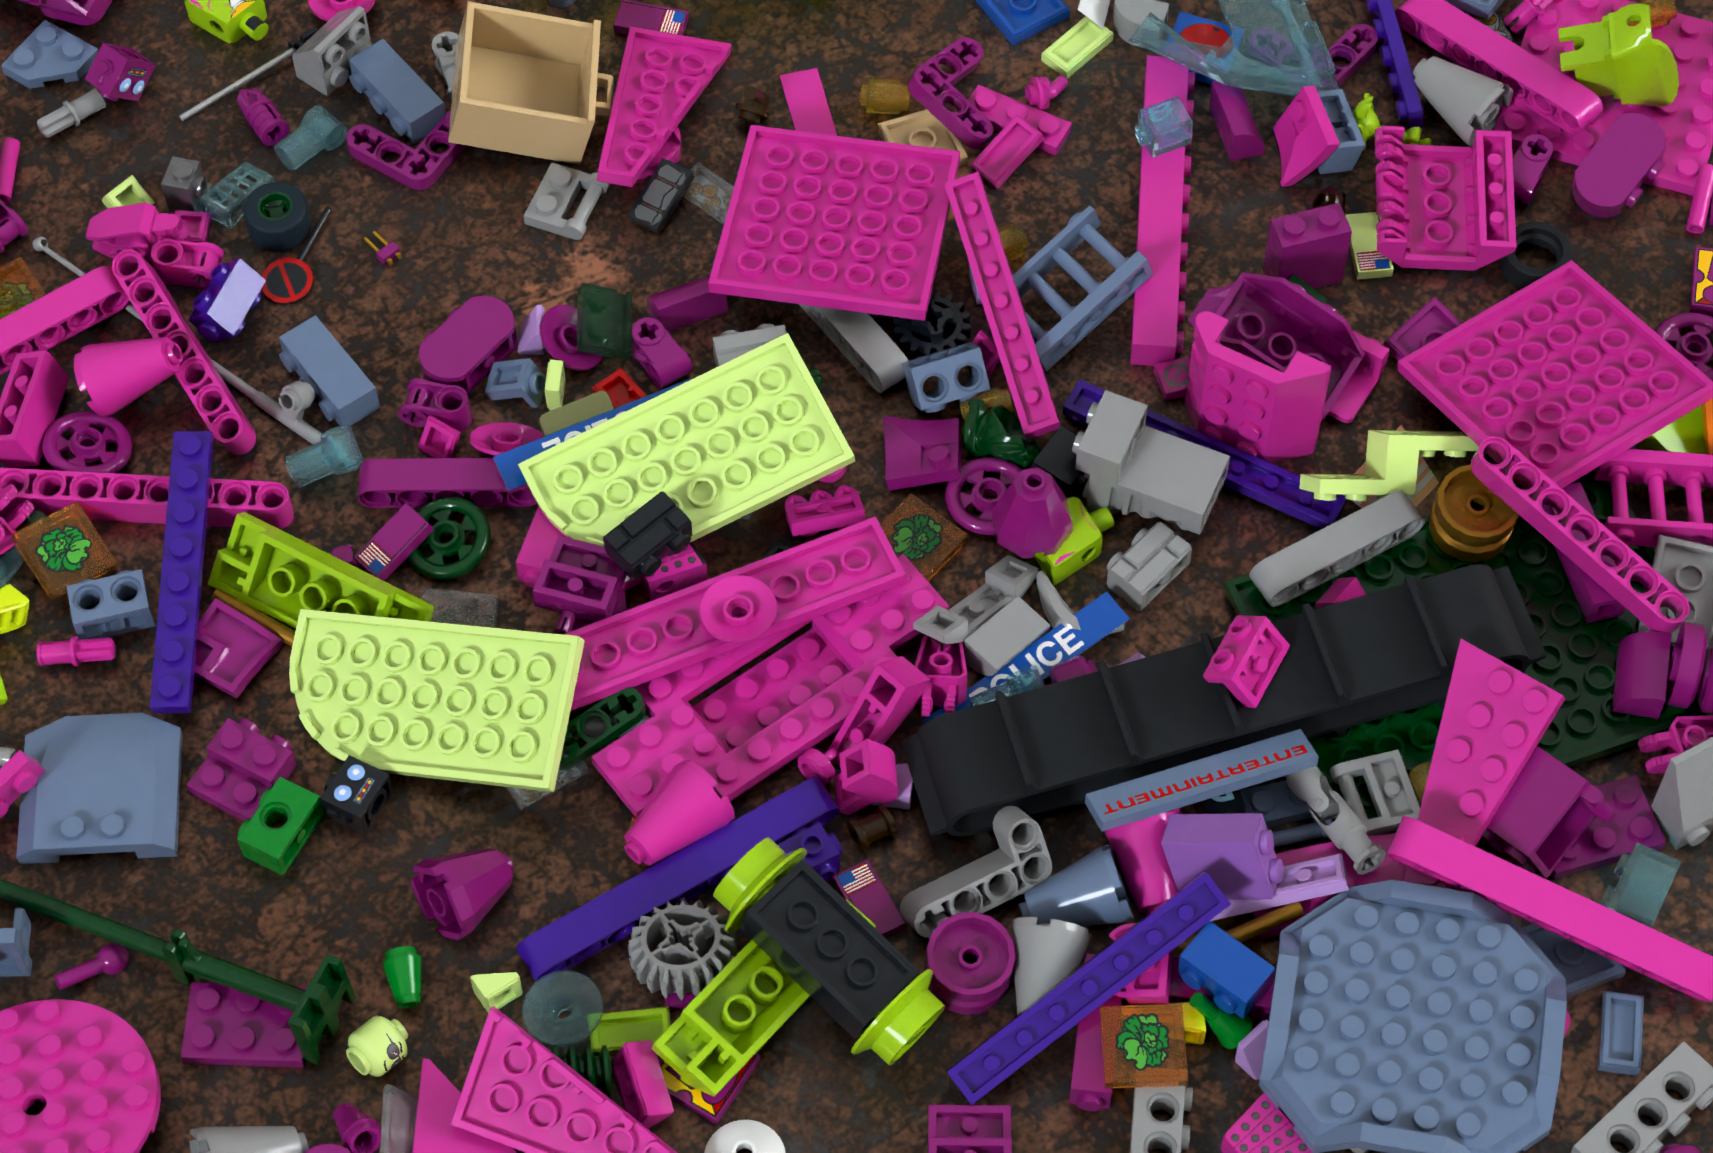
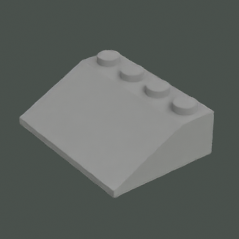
M1713 737L1670 759L1651 805V810L1660 830L1675 850L1688 843L1690 846H1696L1703 842L1710 835V832L1713 831Z

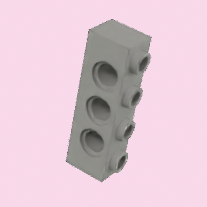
M1683 1041L1573 1146L1571 1153H1621L1612 1147L1611 1142L1623 1143L1629 1150L1627 1153H1659L1664 1147L1660 1142L1669 1133L1676 1137L1691 1121L1688 1114L1696 1107L1704 1110L1713 1101V1067ZM1666 1090H1676L1682 1095L1683 1099L1676 1100L1671 1098ZM1645 1115L1652 1118L1656 1126L1643 1124L1638 1116Z
M1145 1068V1070L1139 1071L1136 1069L1129 1153H1149L1154 1149H1161L1166 1153H1181V1150H1189L1190 1125H1183L1184 1111L1191 1112L1193 1087L1185 1086V1071ZM1162 1110L1169 1113L1172 1118L1168 1121H1159L1152 1116V1113Z

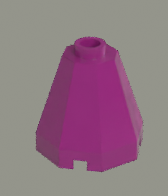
M1038 467L1022 470L992 509V519L996 528L998 544L1023 559L1033 558L1035 553L1044 552V556L1055 554L1072 533L1073 523L1066 496L1052 475Z
M490 848L432 857L414 865L413 872L419 874L412 878L411 886L422 914L428 921L436 918L441 926L435 928L442 937L459 940L475 929L512 884L514 867L510 858L505 853H500L498 850Z

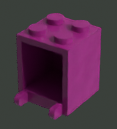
M1537 746L1483 833L1481 841L1498 854H1501L1503 851L1513 859L1512 863L1532 873L1536 871L1547 879L1592 819L1597 816L1604 822H1610L1615 818V810L1603 801L1604 795L1598 788Z

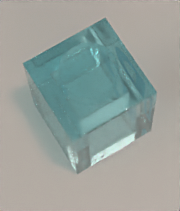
M1178 96L1140 109L1138 125L1135 126V135L1139 144L1146 146L1153 158L1191 144L1193 121Z

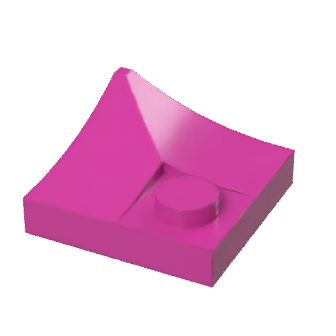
M1303 86L1273 127L1281 157V186H1292L1320 166L1340 145L1315 86Z

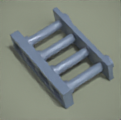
M1090 205L1083 212L1073 215L1068 221L1067 226L1013 274L1020 298L1032 288L1061 316V321L1050 331H1044L1025 312L1042 367L1046 372L1154 275L1148 260L1139 251L1135 252L1131 257L1125 258L1096 231L1101 223L1095 209ZM1084 240L1115 268V271L1104 282H1098L1070 255ZM1057 264L1088 292V296L1077 306L1069 305L1043 279Z

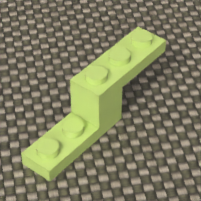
M1368 430L1364 474H1300L1299 489L1313 492L1314 499L1335 501L1336 494H1346L1345 499L1355 501H1368V495H1377V499H1381L1400 490L1406 495H1415L1419 456L1435 457L1436 451H1444L1445 456L1466 457L1467 451H1477L1479 446L1464 432Z

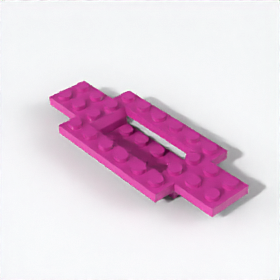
M902 554L897 558L906 574L905 584L633 687L641 694L646 710L652 717L593 755L592 764L636 819L674 766L681 761L684 763L686 760H691L698 764L716 780L718 784L713 789L719 798L726 794L729 800L732 801L804 753L808 748L813 747L840 729L876 665L896 658L897 656L893 651L921 633L913 629V622L937 605L949 610L950 606L909 559ZM812 621V629L694 706L689 704L688 701Z

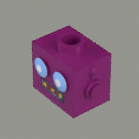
M103 42L85 80L98 88L102 96L117 102L119 98L138 101L156 64L133 48Z

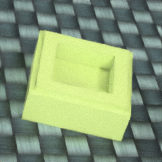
M550 360L548 362L545 396L549 411L563 405L566 383L563 360Z

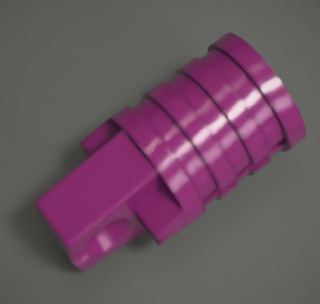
M258 88L240 90L237 102L245 119L261 142L266 146H273L282 142L289 134L290 127L272 101L267 99Z

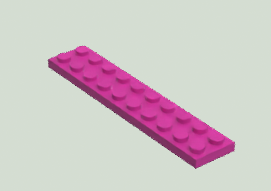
M876 516L563 634L580 636L585 640L571 711L604 699L628 687L638 686L750 643L736 644L723 642L713 637L702 624L699 610L701 599L711 585L723 578L736 575L754 577L764 582L773 591L777 601V616L772 627L758 639L905 584L906 574ZM737 614V615H735L734 617H735V618H741V617H744L745 615H744V614Z

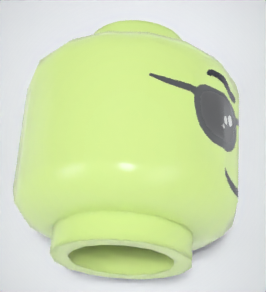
M373 1016L348 1037L349 1048L346 1050L347 1057L354 1068L362 1075L370 1074L380 1077L407 1056L408 1051L405 1040L408 1038V1033L404 1026L396 1019L390 1021L383 1016Z

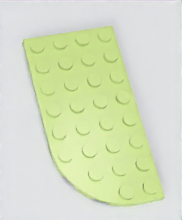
M786 333L519 463L518 466L542 512L561 533L571 539L604 547L603 536L661 491H664L692 522L693 535L690 541L692 542L856 461L851 448L791 337Z
M300 609L290 656V689L295 694L300 712L298 716L311 737L317 740L330 754L344 762L348 755L389 774L554 792L585 640L580 636Z

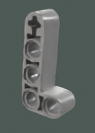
M1017 806L1003 807L997 812L993 820V830L999 849L908 893L901 901L899 908L904 921L919 935L930 938L931 933L941 921L957 913L977 912L982 914L1025 893L1048 879L1053 868L1052 860L1039 824ZM1021 824L1019 830L1013 834V830L1016 828V826ZM1030 858H1032V861L1030 862V864H1029L1028 866L1024 867V866H1025V863H1026ZM998 875L996 880L993 883L989 884L991 879L994 876ZM963 892L960 899L954 902L956 896L959 893Z

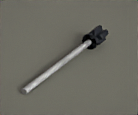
M313 27L299 36V43L295 40L288 42L289 50L179 115V118L183 122L291 57L319 28Z

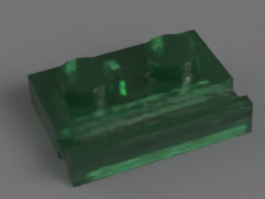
M587 283L581 284L578 289L577 306L578 351L607 357L618 355L622 356V360H628L632 354V293L626 292L623 295L618 294L615 289Z

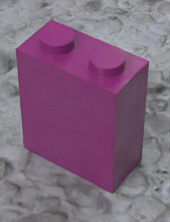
M1340 203L1271 219L1263 265L1264 274L1282 277L1286 280H1289L1295 274L1313 289L1342 282L1352 230Z

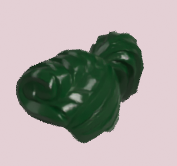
M981 398L969 400L968 405L970 409L962 430V445L965 450L977 458L992 455L996 458L1010 461L1021 469H1030L1033 461L1041 452V448L1034 441V438L1026 439L1021 423L1009 409L998 406L993 407L988 414L986 405Z

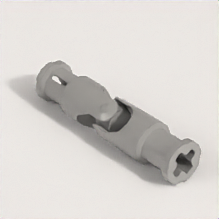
M1317 766L1285 775L1287 778L1286 785L1299 800L1309 804L1311 807L1309 811L1312 817L1335 846L1348 854L1354 862L1353 868L1358 874L1364 875L1372 872L1381 865L1385 859L1386 851L1381 845L1373 843L1366 834V826L1344 799L1331 789L1327 778ZM1336 818L1335 821L1329 825L1325 822V820Z

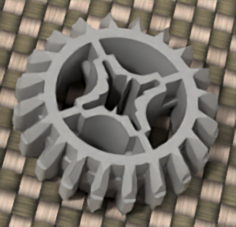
M683 897L680 905L673 906L668 901L665 909L660 910L654 907L651 917L641 916L639 926L632 927V939L629 940L628 944L629 956H631L629 958L630 966L634 973H636L640 984H647L651 994L661 990V994L665 999L672 993H677L681 1001L685 993L693 992L697 996L701 992L700 990L705 988L737 954L735 931L730 934L725 931L728 920L725 913L718 914L714 905L704 909L700 899L693 905H688V902Z

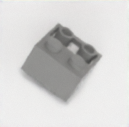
M357 6L337 12L292 54L296 76L327 97L336 88L346 83L348 77L352 74L349 59L372 45L365 9Z

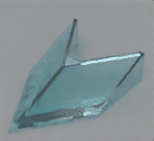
M1218 0L1231 32V36L1222 47L1188 42L1152 12L1148 14L1129 39L1132 43L1226 86L1296 97L1303 86H1315L1317 91L1340 89L1334 76L1336 72L1335 66L1316 21H1312L1306 3L1308 0Z

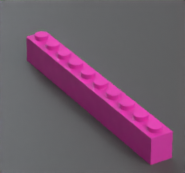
M1147 55L1136 252L1139 251L1148 260L1154 275L1134 292L1131 365L1154 366V364L1175 360L1176 353H1183L1184 331H1177V323H1184L1185 301H1178L1179 293H1185L1187 273L1180 271V264H1186L1188 242H1181V234L1188 235L1189 213H1182V207L1189 206L1190 185L1184 184V177H1190L1191 156H1185V149H1191L1193 128H1187L1186 121L1193 120L1194 100H1187V93H1194L1195 72H1188L1189 58ZM1171 103L1170 110L1166 116L1156 121L1148 119L1149 110ZM1165 109L1154 112L1153 116L1157 117L1162 115L1165 112Z

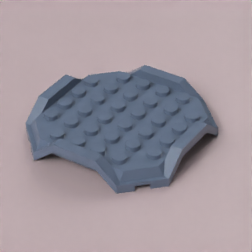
M1392 879L1348 887L1349 891L1340 892L1280 932L1259 1087L1277 1109L1281 1108L1294 1124V1131L1312 1153L1353 1148L1385 1153H1519L1522 1150L1526 1151L1549 1135L1561 1072L1567 1008L1565 977L1508 912L1472 892Z

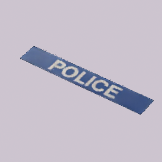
M692 378L494 456L493 459L508 491L527 484L518 466L519 463L688 382Z
M1105 592L1074 614L1081 630L1071 629L1063 624L1058 625L1024 649L996 674L986 676L968 688L966 701L959 706H955V711L996 700V691L1001 690L1007 697L1029 691L1050 676V669L1053 666L1080 655L1130 618L1110 594ZM944 706L924 719L923 723L925 724L931 719L945 715Z

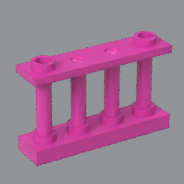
M1627 449L1593 470L1594 480L1611 483L1614 517L1608 516L1604 526L1627 546L1657 547L1659 535L1713 546V524L1704 523L1701 488H1713V455ZM1626 483L1648 485L1651 519L1629 518ZM1663 485L1682 486L1685 488L1688 522L1667 520Z

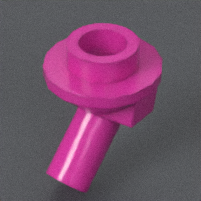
M1058 76L1050 83L1047 77H1032L1030 84L1025 87L1028 105H1033V107L1039 110L1049 108L1050 99L1056 97L1068 86V80L1064 76Z

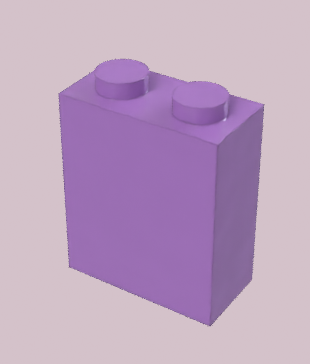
M1262 813L1170 814L1161 845L1178 891L1203 872H1207L1227 899H1273L1277 883H1281L1283 879V863L1280 858L1276 857L1272 830H1267Z

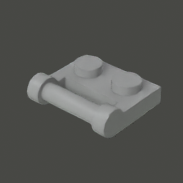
M551 162L524 214V223L567 238L581 240L587 230L585 224L600 195L606 193L610 183L597 181L598 172L588 174ZM580 189L587 190L573 218L566 220L565 218Z
M1398 749L1342 762L1330 769L1333 782L1339 785L1344 801L1366 826V834L1368 836L1397 831L1403 816L1418 820L1420 806ZM1354 777H1364L1378 816L1377 818H1367L1353 780Z

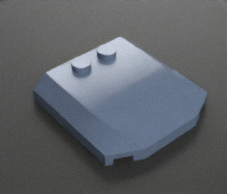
M142 712L65 716L25 735L24 753L37 760L46 771L37 779V783L32 789L21 794L16 853L19 864L59 862V855L135 852L137 858L176 857L178 851L183 747L181 728Z

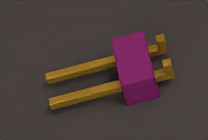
M373 231V234L385 245L381 250L367 237L364 238L376 251L377 259L384 266L388 263L392 265V260L396 257L402 258L400 248L393 241L388 244L376 231Z

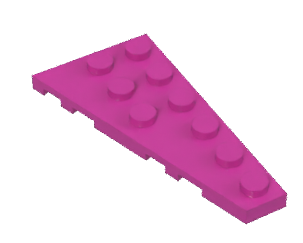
M630 26L599 163L597 181L629 187L635 184L730 56L732 44Z
M1460 639L1418 820L1476 846L1566 698L1557 691L1467 641ZM1406 867L1403 879L1405 882L1448 889L1451 887L1414 868Z
M495 1006L490 1008L451 1125L525 1153H678Z

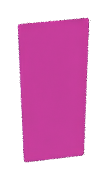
M814 68L780 75L795 130L837 136L818 69Z

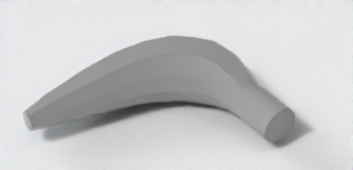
M1043 570L1039 571L1036 574L1039 597L1044 614L1052 628L1054 629L1058 625L1063 624L1065 627L1081 630L1077 617L1074 616L1075 612L1064 602ZM1124 624L1109 634L1124 631Z

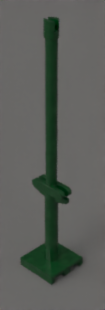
M0 878V900L165 961L169 964L175 979L183 984L188 985L192 978L200 983L207 979L292 1011L293 1014L288 1024L303 1059L318 1065L322 1059L317 1047L323 1036L327 1035L334 1038L341 1023L337 1016V1011L343 1001L353 1004L356 998L342 960L326 954L309 986L304 990L197 950L191 944L188 935L182 930L174 929L170 935L172 941L170 942Z

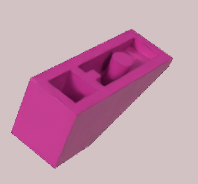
M903 656L878 663L829 749L835 748L837 750V755L833 761L840 766L839 753L865 739H870L884 745L913 710L928 685L930 678Z

